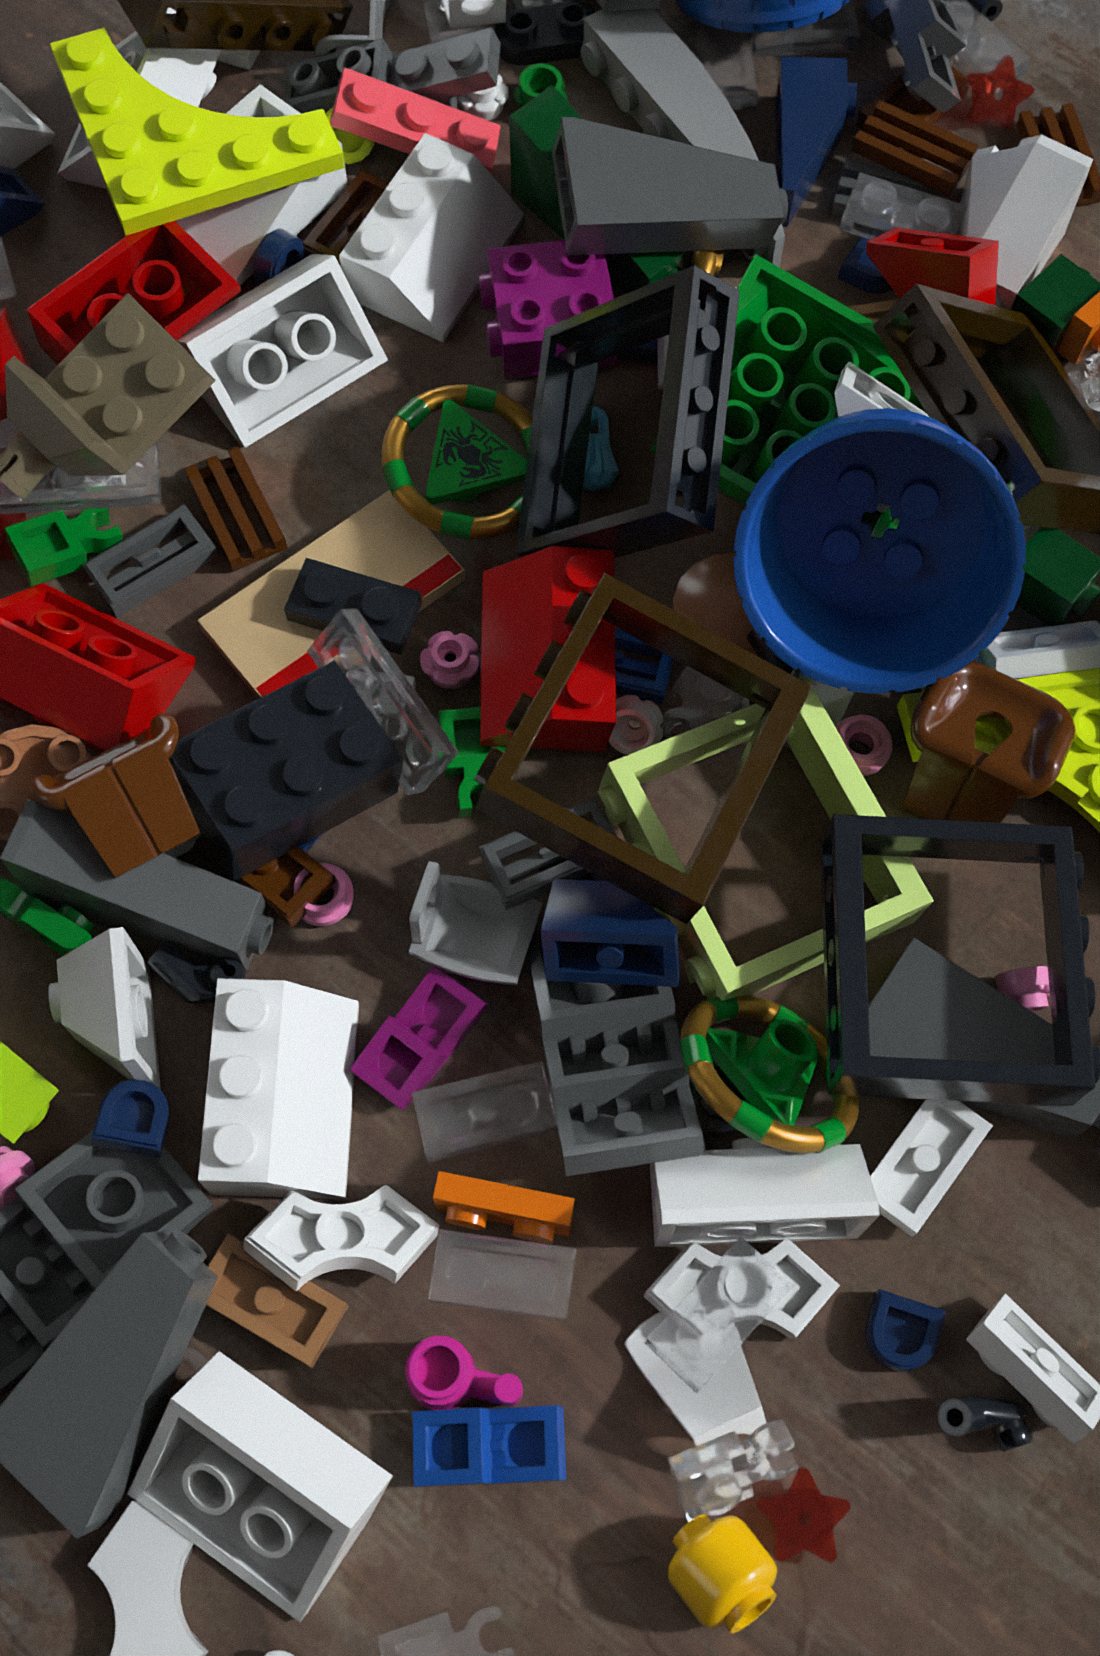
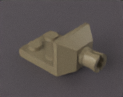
M127 293L45 379L15 356L5 364L7 418L20 431L16 434L12 443L0 454V481L13 493L25 500L32 493L31 490L57 466L71 476L125 475L216 380Z

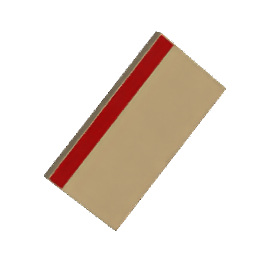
M389 490L198 619V623L203 633L259 699L334 660L339 667H342L370 647V645L286 619L284 607L306 557L419 591L422 598L419 612L465 581V570L426 526L412 518L399 505Z

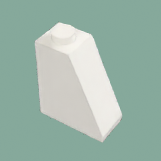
M1042 134L1024 138L1018 147L999 151L996 145L978 149L972 158L961 194L959 236L999 241L995 306L1009 310L1012 309L1017 294L1041 272L1064 236L1094 160Z

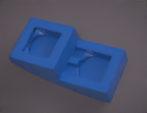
M547 1405L498 1409L477 1407L412 1412L414 1487L567 1481L563 1406Z

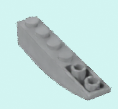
M601 9L584 18V39L581 47V57L586 69L592 76H598L612 92L617 106L623 112H629L642 127L644 134L759 161L747 134L728 100L701 62L654 9L604 11V9ZM782 225L779 226L768 248L741 249L743 254L750 261L757 254L780 268L785 241Z

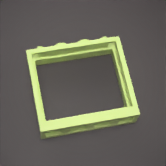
M812 687L786 740L830 820L833 814L886 817ZM758 704L751 705L609 762L599 786V791H597L606 807L604 813L612 826L618 825L626 842L683 872L684 867L647 799L641 784L749 741L765 708ZM862 855L863 879L878 904L864 910L867 944L914 923L934 900L909 857ZM704 906L687 924L655 908L659 914L677 927L678 942L687 958L684 965L690 984L696 982L703 996L706 995L707 998L718 996L724 1001L742 995H753L824 963L823 929L736 967Z

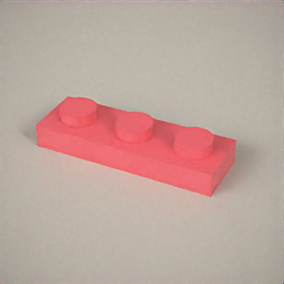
M345 67L338 83L330 119V125L407 154H411L422 136L427 133L474 154L490 174L494 166L501 125Z

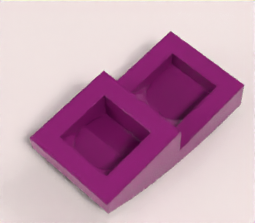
M433 965L396 1017L388 1016L352 1065L350 1071L398 1108L405 1110L446 1063L490 1005L442 969Z

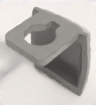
M429 861L410 913L409 923L412 943L409 954L438 968L463 977L484 982L517 985L543 903L531 899L506 910L501 901L500 893L493 883L461 876L440 875V865Z

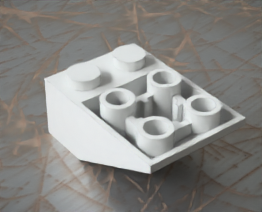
M260 84L226 114L246 117H281L301 113ZM342 168L175 221L241 285L254 274L255 258L266 237L276 229H284L295 236L338 199L347 188L346 170Z

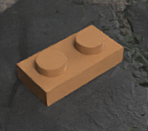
M228 1234L208 1265V1268L218 1278L206 1306L313 1369L347 1311L348 1304L310 1281L297 1291L293 1290L245 1252L242 1241Z

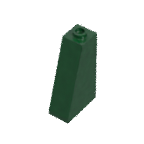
M551 85L509 116L511 194L565 240L551 150L561 117L582 118L561 93ZM691 251L605 254L610 282L622 293H630L689 268Z

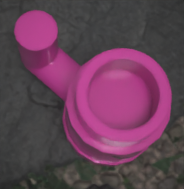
M434 1335L423 1339L411 1350L406 1361L405 1376L410 1392L420 1405L430 1410L456 1409L470 1397L505 1407H512L517 1405L523 1397V1385L516 1375L509 1373L498 1375L476 1369L470 1353L459 1341L449 1336Z

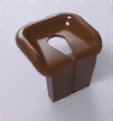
M971 661L952 675L944 679L942 677L937 678V682L926 686L913 712L910 732L913 743L922 754L918 760L903 808L925 819L1001 823L1014 806L1018 797L1028 799L1043 794L1059 776L1075 737V724L1070 712L1060 701L1051 695L978 662ZM982 715L997 717L1004 721L1010 729V736L990 754L974 748L976 718Z
M166 713L156 715L152 719L149 728L54 777L39 775L32 779L30 783V793L38 803L55 810H71L115 878L200 835L199 828L172 765L168 760L176 749L179 729L174 717Z

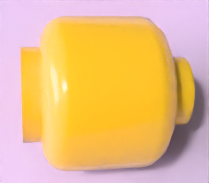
M701 1514L682 1527L673 1538L672 1542L678 1550L669 1564L668 1579L698 1622L704 1627L715 1630L726 1626L730 1633H737L760 1617L776 1599L777 1594L771 1587L776 1579L777 1565L746 1523L740 1518L729 1515L711 1521L707 1514Z

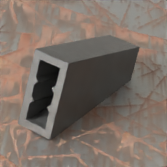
M561 117L551 152L567 256L768 248L779 226L786 221L788 212L787 194L783 188L778 186L774 164L576 117Z
M27 799L0 857L2 863L28 895L34 899L38 898L55 910H58L61 904L64 903L78 911L89 921L110 928L123 927L128 934L162 945L171 941L181 951L212 961L227 956L239 961L243 965L245 972L249 968L253 955H262L272 935L274 920L269 917L270 912L262 893L167 854H162L115 878L75 817L48 808Z
M916 938L912 939L868 1007L871 1056L1056 1065L1053 1026L1051 1023ZM1100 1078L1095 1084V1088L1073 1106L960 1101L966 1106L1073 1140L1092 1125L1100 1129Z
M165 1230L141 1233L0 1406V1463L76 1539L105 1526L115 1514L217 1281L218 1276L203 1263L207 1257L205 1251L197 1242L181 1231L173 1230L170 1232Z

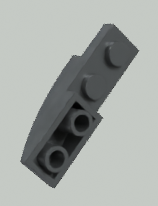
M865 0L866 4L862 7V11L866 21L878 34L886 32L891 36L895 48L903 57L907 70L903 73V81L910 94L919 102L925 99L942 113L961 101L949 58L963 49L966 43L960 27L944 0Z
M492 27L394 54L385 41L380 39L311 59H304L287 66L283 101L301 114L319 109H324L326 113L334 106L338 83L345 67L457 109L458 96L497 86L500 41Z

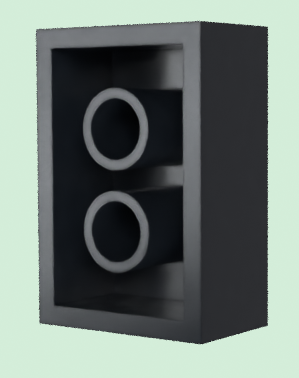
M335 660L178 740L174 753L168 759L200 832L233 882L398 793L404 762L400 753Z

